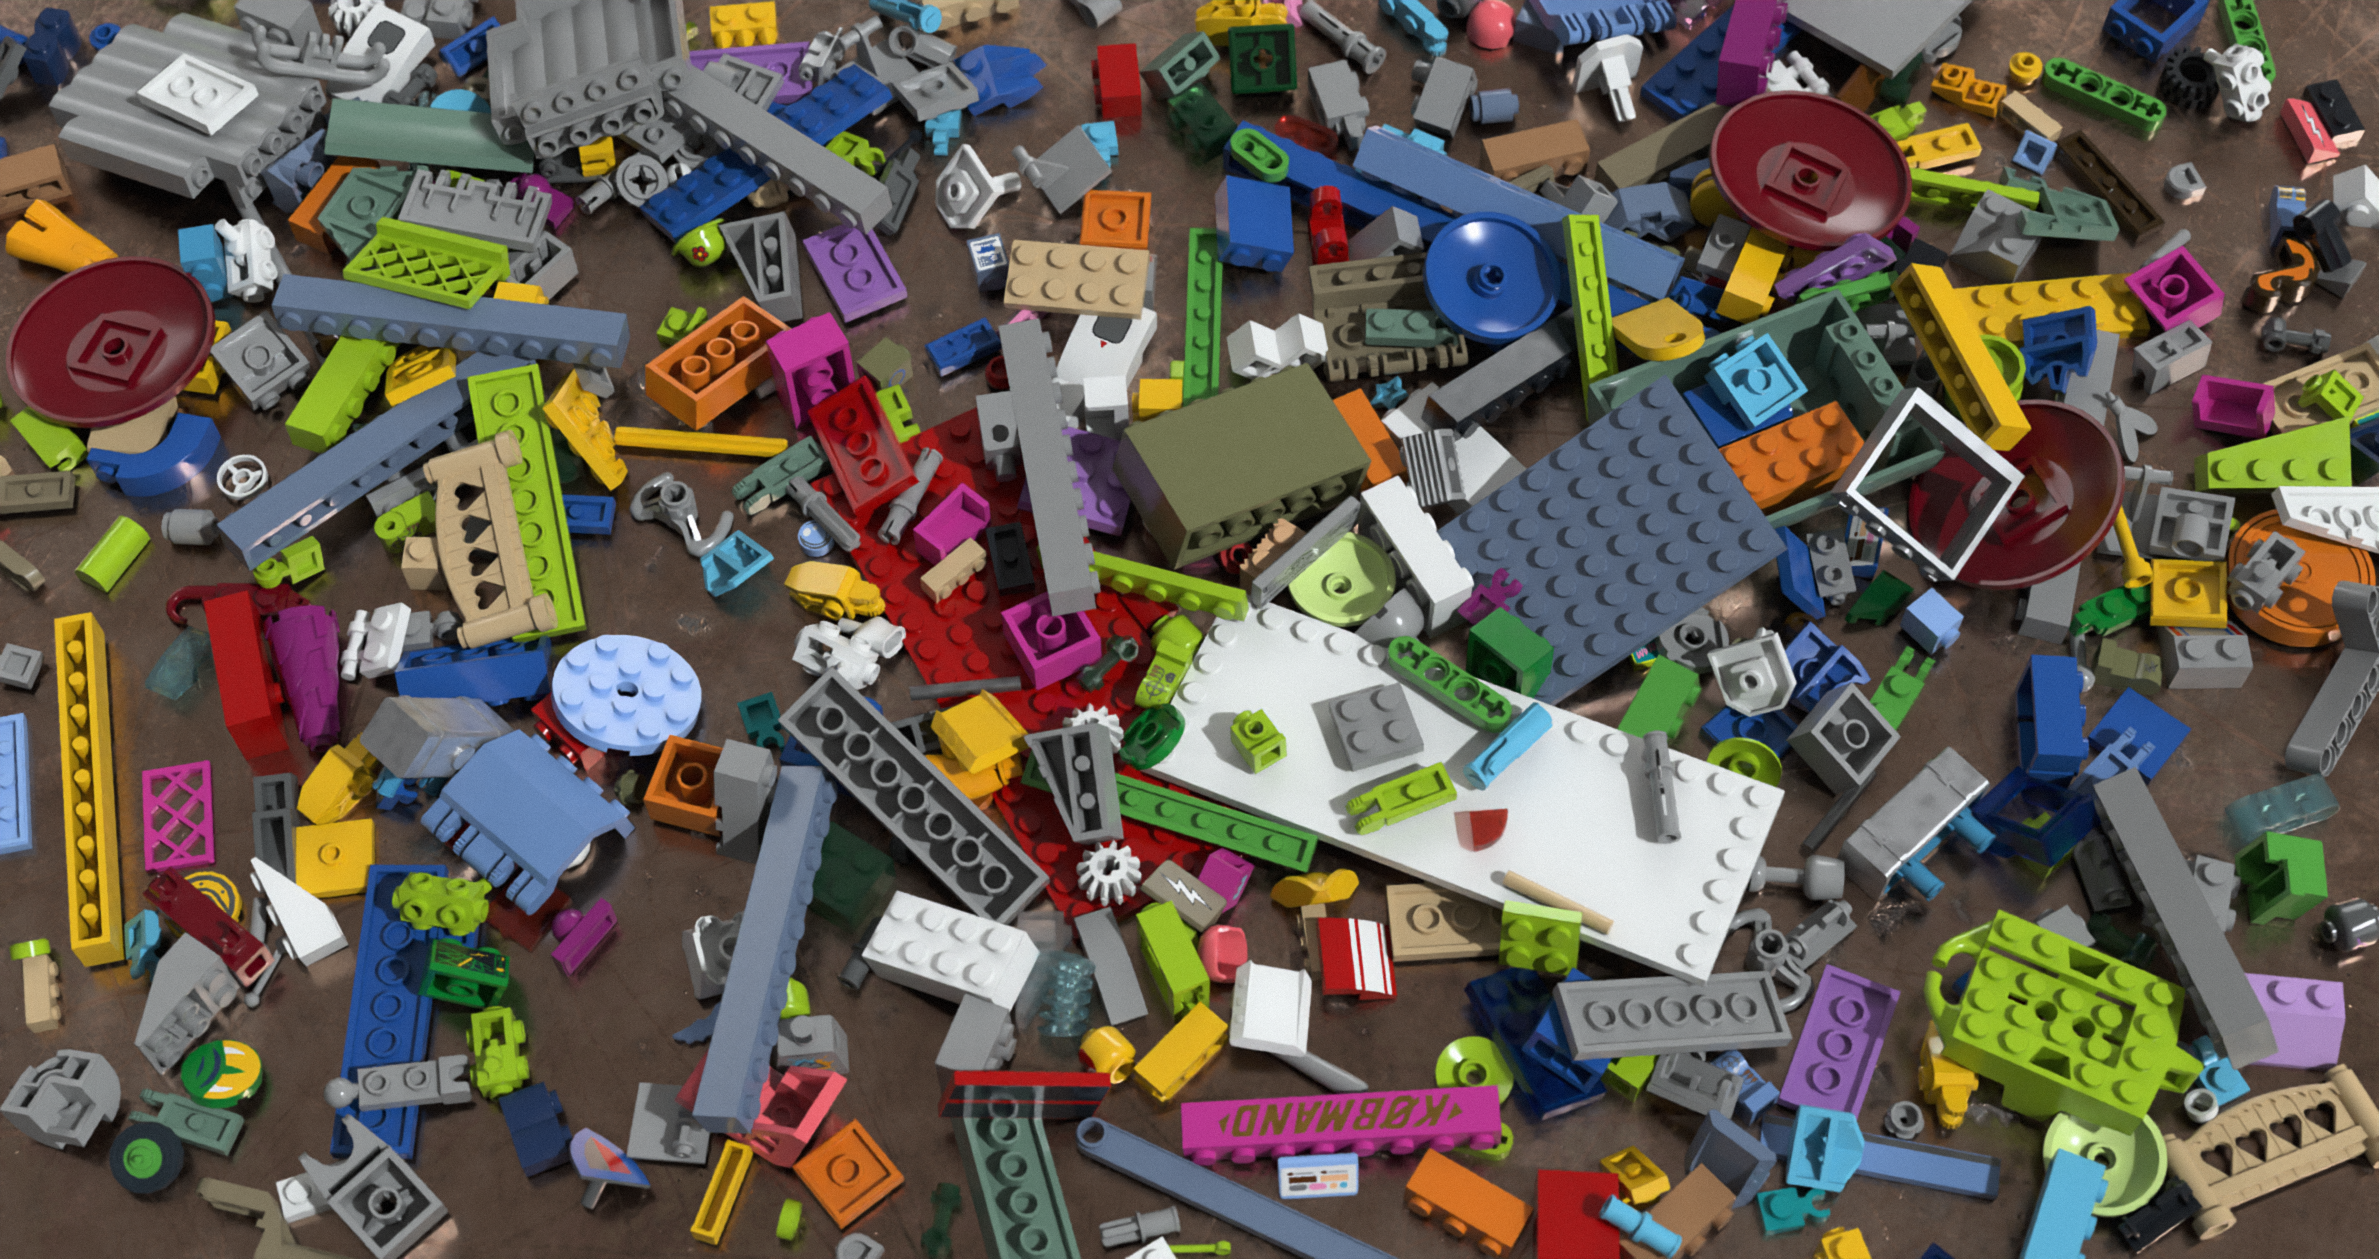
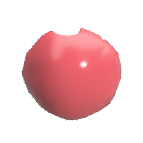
M1480 1L1469 14L1466 25L1469 39L1478 46L1488 49L1507 46L1515 32L1517 19L1515 10L1503 1Z
M1214 925L1208 927L1199 939L1196 952L1211 981L1235 983L1236 968L1247 962V941L1241 928L1228 925Z

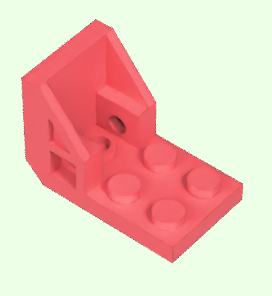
M709 1048L674 1100L692 1113ZM791 1065L785 1075L770 1067L769 1077L763 1083L761 1091L760 1113L758 1118L754 1120L751 1134H725L741 1144L750 1146L752 1151L772 1164L791 1168L847 1079L830 1070Z

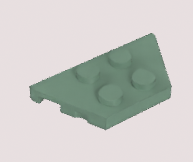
M417 165V170L429 171L427 166ZM386 166L379 169H372L370 167L353 168L318 216L320 226L350 261L376 236V223L382 217L398 220L417 170L398 171L396 166Z

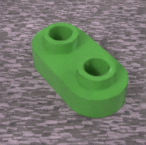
M1245 128L1233 134L1231 138V155L1236 161L1266 182H1278L1287 176L1289 157L1281 148L1254 129Z

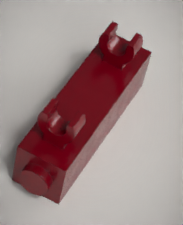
M171 866L163 874L156 876L142 893L151 907L182 934L186 932L219 955L234 978L246 988L275 961L261 941Z

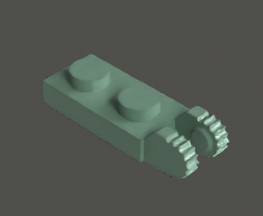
M1366 308L1365 344L1434 347L1440 344L1448 346V343H1453L1456 346L1460 334L1448 328L1449 326L1440 319L1435 311Z
M808 436L752 470V474L735 484L731 493L736 499L740 500L755 493L760 485L762 490L747 499L743 507L748 514L755 515V513L767 508L771 501L774 502L787 494V485L795 489L790 483V480L794 477L801 476L808 481L832 465L824 450L812 436Z
M147 1088L142 1089L139 1098L148 1105L161 1108L158 1116H151L140 1111H131L128 1117V1121L133 1124L159 1122L171 1128L180 1138V1141L228 1156L245 1121L239 1114L221 1108L212 1109L200 1106L189 1098L170 1092L166 1095Z

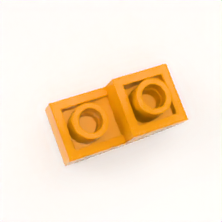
M1944 62L1931 84V90L1946 100L1970 111L1994 118L2002 100L2007 95L2006 85L1975 79L1974 69Z

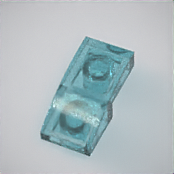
M192 626L184 630L157 661L145 681V687L174 700L181 696L199 680L197 668L213 656L209 633Z

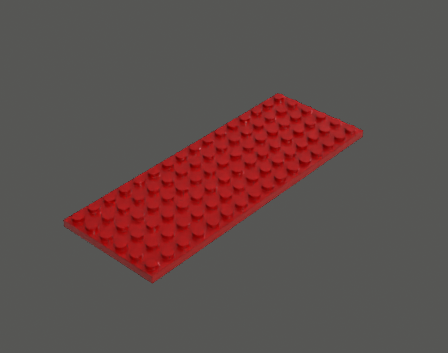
M977 407L908 438V441L901 443L913 468L921 455L922 449L926 447L930 449L928 456L931 450L935 449L942 455L943 461L937 468L917 506L916 511H918V514L913 521H909L897 545H892L891 543L894 538L893 536L890 543L884 542L878 536V531L890 512L891 508H889V505L894 498L863 517L858 518L854 514L835 472L811 483L812 488L816 492H822L827 498V503L860 535V546L854 548L848 554L864 581L869 582V584H876L879 588L880 596L886 606L883 614L887 621L895 626L905 628L906 637L902 640V647L925 685L1020 676L1021 691L990 694L997 698L1029 734L1062 729L1064 718H1073L1072 711L1075 707L1085 712L1090 702L1094 711H1098L1105 705L1108 709V715L1116 714L1124 736L1131 723L1146 710L1135 705V697L1141 682L1147 676V671L1156 656V652L1152 649L1151 639L1141 623L1120 598L1122 593L1110 586L1100 584L1101 593L1094 594L1096 609L1084 611L1101 639V661L1036 691L1003 633L1001 612L1043 594L1048 590L1044 569L1041 568L1037 553L1039 542L1034 515L1032 512L1017 509L1026 479L1021 446V464L1015 466L1017 478L1009 482L996 481L994 469L988 470L985 466ZM961 483H964L989 503L990 527L1021 522L1035 582V590L999 596L986 531H984L975 540L986 551L987 563L984 568L973 573L965 584L956 587L948 598L936 603L922 590L920 578L935 565L916 551L913 529ZM1083 537L1084 544L1090 543L1087 537ZM978 695L936 698L933 700L938 709H943L946 707L952 708ZM1122 739L1119 742L1121 743V748H1124L1126 742ZM1031 747L1019 752L1023 772L1027 765ZM1112 754L1114 770L1117 774L1262 818L1153 775L1132 769L1122 760L1120 754ZM1023 775L1010 778L1009 784L1004 786L1002 783L1003 787L992 793L993 803L1019 848L1049 876L1050 883L1044 888V891L1076 945L1081 942L1074 918L1111 907L1118 924L1140 913L1146 906L1157 902L1142 892L1140 888L1163 862L1171 860L1198 879L1209 855L1224 848L1121 815L1124 839L1115 840L1117 850L1128 845L1131 849L1130 857H1137L1139 859L1140 867L1138 871L1141 872V882L1135 884L1136 893L1133 897L1123 894L1121 905L1115 902L1114 898H1110L1109 903L1104 907L1101 904L1100 896L1090 901L1087 898V890H1081L1078 886V879L1081 876L1077 874V865L1080 862H1084L1082 854L1085 850L1095 853V844L1086 845L1073 841L1054 801V794L1023 785L1021 783ZM1112 841L1103 842L1101 844L1104 848H1109V844ZM1227 849L1244 860L1251 857L1250 855ZM1107 871L1106 876H1110L1112 871Z

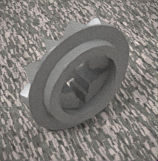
M696 131L673 153V156L678 163L687 164L694 171L703 165L707 159L718 155L725 149L708 134H700ZM703 141L705 150L703 149L699 154L695 155L694 149H698Z
M630 156L617 168L614 182L619 190L618 195L623 196L628 201V205L640 207L649 201L653 195L668 188L666 171L658 161L649 156ZM639 172L644 181L651 183L643 188V192L638 184L630 182L638 177Z

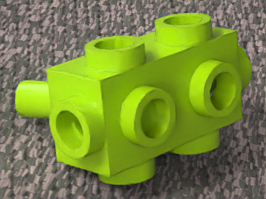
M410 872L401 886L395 888L392 906L394 909H400V921L412 922V927L417 930H427L433 926L448 928V932L454 936H463L474 932L480 922L483 923L486 920L489 903L488 900L484 899V895L492 890V885L485 878L477 882H469L462 878L450 879L432 876L424 872Z
M492 1006L485 1008L481 1013L471 1014L472 1028L466 1030L469 1051L475 1052L476 1064L470 1065V1077L473 1088H479L484 1098L490 1097L492 1101L500 1102L499 1098L523 1089L522 1079L529 1078V1066L526 1055L520 1056L519 1043L526 1042L522 1019L516 1020L510 1007ZM504 1036V1042L500 1045L498 1039L494 1038Z

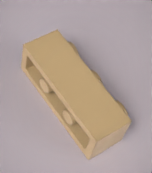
M2016 90L2002 100L1997 114L2023 135L2028 130L2054 143L2058 140L2062 126Z
M970 537L920 578L922 590L936 603L948 598L956 587L965 584L973 573L984 568L987 563L986 551Z
M1324 903L1301 906L1300 915H1297L1298 929L1303 930L1304 936L1300 937L1301 950L1306 951L1307 959H1304V969L1307 973H1310L1312 981L1321 980L1316 921L1318 917H1327Z
M47 954L24 958L22 961L26 1025L33 1033L58 1029V1019L61 1018V1012L56 998L60 995L59 987L55 983V976L58 975L57 964Z

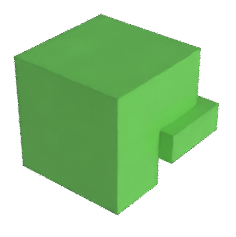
M2266 831L2235 854L2236 876L2241 877L2242 884L2250 885L2247 888L2250 923L2265 925L2275 917L2296 920L2328 897L2322 841Z

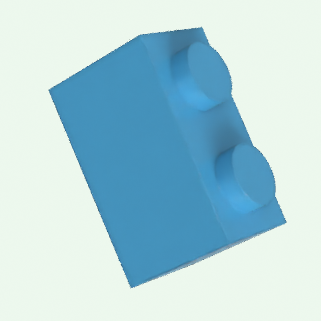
M213 224L179 229L180 263L184 272L191 273L192 277L194 276L200 282L211 301L234 297L233 294L228 293L225 251Z

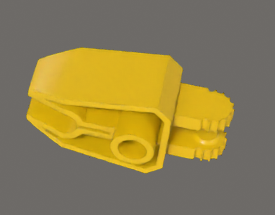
M1212 0L1196 10V32L1204 31L1215 46H1229L1228 29L1230 27L1287 24L1288 10L1281 3H1261V0Z
M815 561L805 562L793 566L784 583V586L790 590L789 596L804 609L834 620H840L841 618L853 620L856 614L876 617L885 611V602L881 598L876 584L873 585V583L869 584L867 581H862L860 573L850 566Z
M360 732L356 738H353L345 749L339 744L331 747L302 786L297 809L316 825L333 823L342 819L373 787L372 784L378 776L372 770L380 761L360 743V736L363 732Z
M1930 1020L1920 1052L1921 1067L1918 1070V1085L1920 1090H1924L1926 1103L1936 1104L1940 1124L1947 1129H1957L1962 1124L1963 1116L1968 1109L1967 1101L1971 1091H1976L1978 1088V1073L1941 1054L1943 1043L1933 1020Z

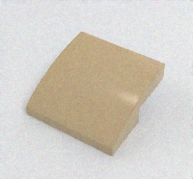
M176 396L154 411L136 419L116 425L92 428L87 444L88 454L91 448L126 454H138L157 447L168 436L166 427L178 409Z

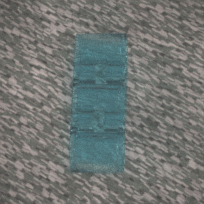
M2314 774L2240 798L2228 805L2224 812L2241 843L2248 845L2266 831L2283 834L2323 821L2336 814L2341 806L2325 778L2320 774Z

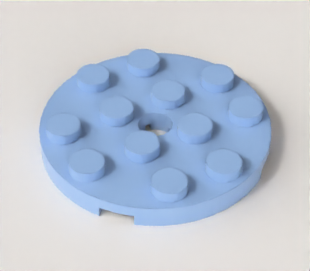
M602 635L581 643L562 658L554 673L551 701L560 723L579 741L603 752H607V748L630 751L629 756H639L663 751L669 734L682 738L688 735L698 718L701 704V687L691 666L666 644L630 635ZM618 690H620L621 692H636L635 697L632 698L629 696H620L618 694Z

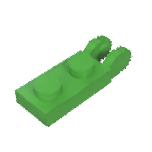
M1909 646L1905 648L1895 667L1891 666L1870 700V703L1896 731L1922 691L1925 684L1923 682L1935 663V660L1927 657L1920 665L1915 678L1903 672L1914 656L1915 650Z

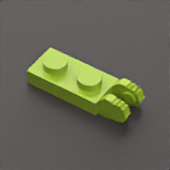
M1441 761L1373 787L1372 791L1348 801L1345 808L1348 814L1350 813L1351 816H1355L1369 811L1377 805L1379 812L1357 821L1354 826L1357 833L1365 835L1378 831L1385 824L1389 826L1457 800V791Z

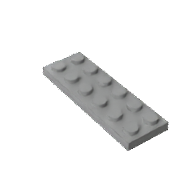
M1769 971L1710 974L1705 988L1676 976L1557 983L1552 991L1573 1060L1787 1046L1792 1040V1035Z

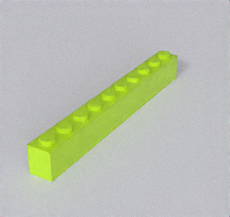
M447 169L451 174L449 187L456 188L462 173ZM471 176L473 180L484 181L483 179ZM400 260L389 262L385 267L400 264L401 262ZM427 268L414 271L415 275L430 272L432 269ZM407 273L401 275L392 276L391 278L399 279L403 277H408ZM434 281L421 285L429 287L433 285H438L440 283L438 281ZM341 336L285 423L292 445L322 454L342 442L354 418L356 419L360 416L363 404L370 392H374L378 387L380 376L385 368L393 363L401 342L393 343L384 340Z

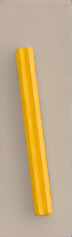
M623 426L616 427L614 436L615 444L620 446L775 457L788 449V441L780 438Z

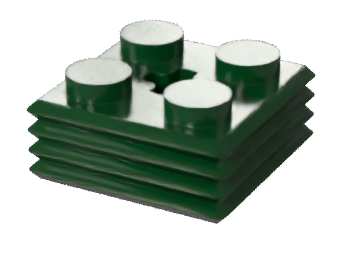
M1294 24L1237 26L1228 29L1231 92L1233 94L1294 91L1297 89ZM1261 49L1265 50L1266 55H1271L1272 62L1266 63V68L1264 69L1260 68L1259 63H1254L1253 56L1259 55V50Z

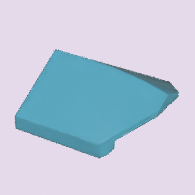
M737 530L700 558L701 566L703 567L705 589L714 597L730 591L772 561L774 557L765 548L740 530Z
M1799 1104L1788 1139L1786 1183L1841 1192L1844 1189L1845 1183L1861 1165L1865 1143L1853 1113Z

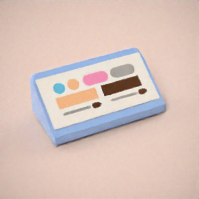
M1344 1153L1280 1157L1277 1168L1279 1197L1281 1199L1356 1195L1358 1193V1154Z

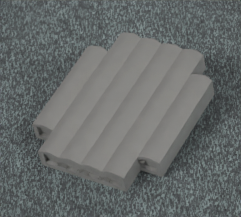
M515 0L517 20L486 31L492 125L503 145H515L528 141L537 158L555 157L569 147L587 146L601 136L619 135L633 125L651 124L665 115L662 91L678 90L693 81L682 0Z
M180 13L168 22L163 33L133 23L122 28L115 36L112 44L100 49L92 63L80 69L74 76L71 84L55 94L49 107L58 126L63 128L58 138L68 158L192 199L215 177L226 182L235 205L247 209L268 186L260 172L301 144V142L314 135L326 124L321 108L327 101L319 80L278 74L267 71L260 66L256 58V48L252 42V33L186 13ZM266 38V40H267L268 42H270V43L282 44V45H289V44H285V43H282V42H279V41H275V40ZM185 53L254 84L259 95L224 124L222 128L213 135H209L142 104L136 92ZM272 57L276 60L301 63L300 60Z

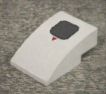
M376 3L355 30L342 53L366 55L371 51L375 43L381 42L386 47L383 58L390 62V70L381 81L371 85L328 81L325 89L326 95L335 99L351 100L359 97L361 101L368 100V102L383 103V98L389 90L401 93L413 80L410 73L435 46L430 28ZM374 65L369 68L357 69L337 66V68L339 69L354 70L361 72H368L376 67V65Z
M1143 307L1142 320L1080 315L1056 368L1058 378L1067 382L1074 381L1083 387V378L1125 375L1126 387L1128 388L1143 362L1142 354L1157 329V312Z

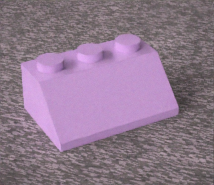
M2245 973L2269 1019L2279 1050L2278 1053L2251 1064L2326 1072L2337 1066L2345 1023L2343 982Z

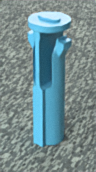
M869 0V6L872 11L909 23L913 29L917 30L920 27L924 32L933 33L940 27L942 21L941 11L931 4L920 5L908 0Z
M1533 702L1486 749L1463 767V773L1467 780L1477 789L1486 790L1489 784L1502 771L1526 752L1553 726L1550 714L1539 703Z

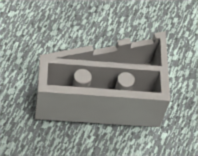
M785 212L719 225L760 307L781 322L803 318L796 234Z
M1094 722L1023 735L1040 765L1039 770L1043 778H1046L1054 794V801L1073 841L1092 845L1096 844L1097 841L1103 843L1124 839L1109 727Z
M731 739L726 740L714 770L715 805L722 807V818L717 817L715 826L716 830L723 831L721 839L716 845V854L757 864L778 783L777 765H774L770 749Z

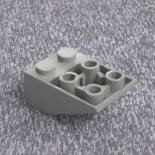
M542 230L534 253L507 248L510 276L504 282L540 286L544 296H547L549 300L579 273L572 249L547 231ZM495 280L491 286L496 289L498 282L502 281Z
M186 932L158 962L134 1043L159 1075H162L168 1068L173 1067L179 1062L185 1048L194 1038L201 1036L207 1030L210 1020L221 1008L228 1006L233 1001L237 990L240 988L239 983L221 957Z

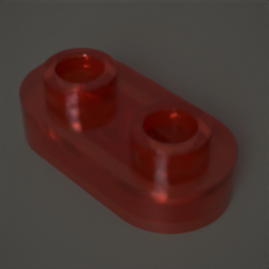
M1296 115L1283 116L1275 124L1274 134L1281 138L1290 139L1295 144L1310 151L1319 152L1328 159L1333 158L1337 153L1338 136L1328 127Z

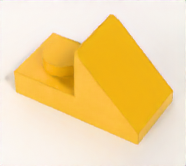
M1634 1145L1599 1160L1603 1173H1619V1200L1637 1211L1658 1203L1661 1200L1660 1194L1671 1189L1667 1175Z

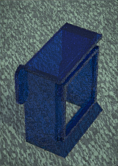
M2019 765L1971 808L1972 816L1992 834L1996 835L1995 840L1985 852L2003 859H2009L2016 854L2051 868L2093 828L2101 825L2091 793L2088 792L2086 795L2034 778L2029 776ZM2020 792L2024 802L2055 812L2039 829L2000 816L1997 813Z

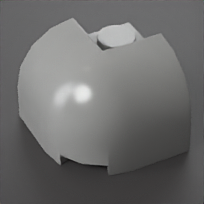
M71 1049L57 1050L56 1057L46 1060L35 1069L30 1065L25 1070L0 1107V1112L21 1132L47 1146L61 1150L65 1144L84 1147L100 1120L113 1122L119 1108L121 1096L119 1078L113 1067L101 1054Z

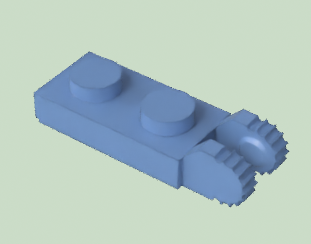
M2129 727L2113 744L2109 743L2059 798L2060 802L2087 824L2097 816L2092 801L2098 799L2093 785L2134 767L2139 770V766L2156 748L2153 744L2147 742L2140 747L2131 760L2121 753L2125 746H2128L2135 738L2137 731L2132 727Z

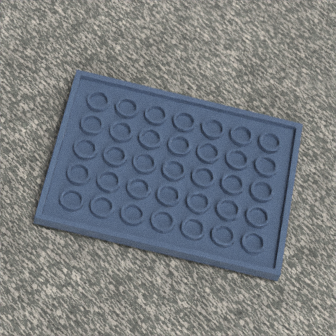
M1666 374L1436 531L1442 541L1447 540L1452 546L1455 560L1459 566L1466 568L1471 574L1474 582L1472 593L1480 583L1489 589L1492 585L1494 573L1500 568H1503L1510 574L1504 580L1503 587L1510 585L1514 579H1517L1523 585L1521 591L1516 596L1507 598L1504 603L1511 608L1508 611L1510 615L1518 617L1527 628L1538 636L1544 637L1554 647L1551 672L1533 698L1555 706L1787 550L1786 545Z

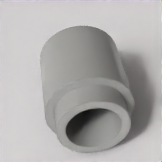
M174 509L172 512H166L163 516L162 534L165 540L172 541L174 544L211 545L214 538H217L219 535L216 525L219 523V520L211 510Z

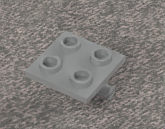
M876 15L862 24L857 22L851 26V31L837 38L839 46L844 51L856 43L858 57L840 67L834 73V76H837L841 70L855 64L889 88L892 99L871 112L873 116L899 100L893 94L892 81L919 73L904 56H899L891 50L887 39L871 47L868 35L883 27L881 20Z
M1079 125L1037 159L1030 157L1023 146H1017L1012 151V156L1019 163L1018 169L1021 174L1028 176L1035 188L1040 187L1044 190L1060 214L1113 172Z
M1877 304L1855 313L1888 365H1913L1917 360L1914 341L1916 333L1900 304Z
M2145 464L2142 465V468L2124 466L2125 480L2137 481L2132 492H2124L2122 507L2139 557L2170 560L2171 556L2149 553L2160 495L2146 493L2150 483L2171 486L2173 471L2152 469V465ZM2112 525L2108 534L2097 546V553L2123 556Z

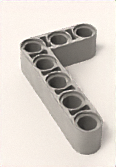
M2344 580L2339 581L2335 586L2332 595V608L2345 648L2287 746L2285 764L2290 770L2323 777L2329 776L2379 691V586Z

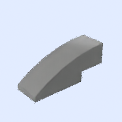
M1111 907L1074 918L1079 939L1096 992L1099 994L1108 1026H1116L1146 1016L1148 1011Z

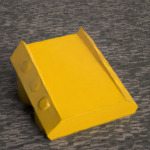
M981 689L980 695L942 713L936 710L931 724L932 730L938 735L943 755L948 759L957 758L959 767L972 774L1030 747L1023 736L1029 735V733L995 696L984 689Z

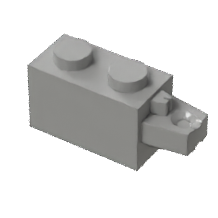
M1346 59L1308 68L1307 90L1326 139L1344 136L1349 150L1359 149L1363 140L1362 131L1366 129L1365 117L1369 116V105L1366 97H1361L1359 94V80L1356 72L1350 71Z

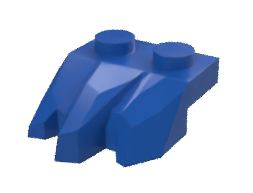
M982 45L954 59L955 66L978 90L979 101L968 104V108L974 116L1003 102L1010 109L1028 100L1043 88L1042 84L1032 77L1047 65L1036 53H1030V49Z
M2091 306L2023 320L2024 347L2020 348V352L2024 356L2025 377L2032 385L2048 376L2051 389L2057 393L2065 394L2071 373H2076L2079 377L2088 376L2098 343L2095 309Z
M1811 621L1805 623L1784 647L1797 682L1788 702L1807 713H1810L1828 691L1851 682L1864 685L1871 680L1861 662L1843 645L1836 646Z

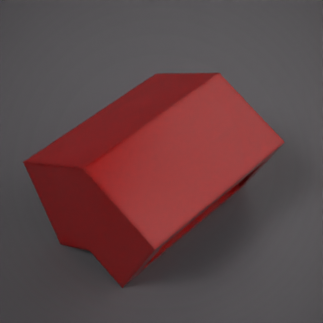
M1133 592L1124 593L1120 597L1144 628L1153 634L1155 633L1151 628L1159 619L1165 615L1172 618L1179 611L1175 603L1167 601L1155 602L1144 595Z

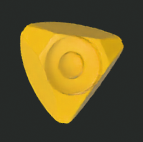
M1344 868L1337 869L1333 873L1311 872L1299 876H1289L1275 884L1270 898L1287 908L1348 899L1359 885V880L1353 871Z

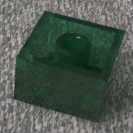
M831 821L829 833L824 837L821 848V865L815 872L812 885L813 898L811 903L807 905V908L850 935H853L897 878L893 858Z

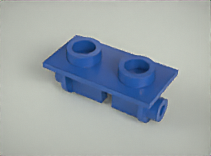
M1680 276L1667 297L1690 314L1713 321L1716 320L1720 324L1732 321L1731 318L1716 313L1724 289Z

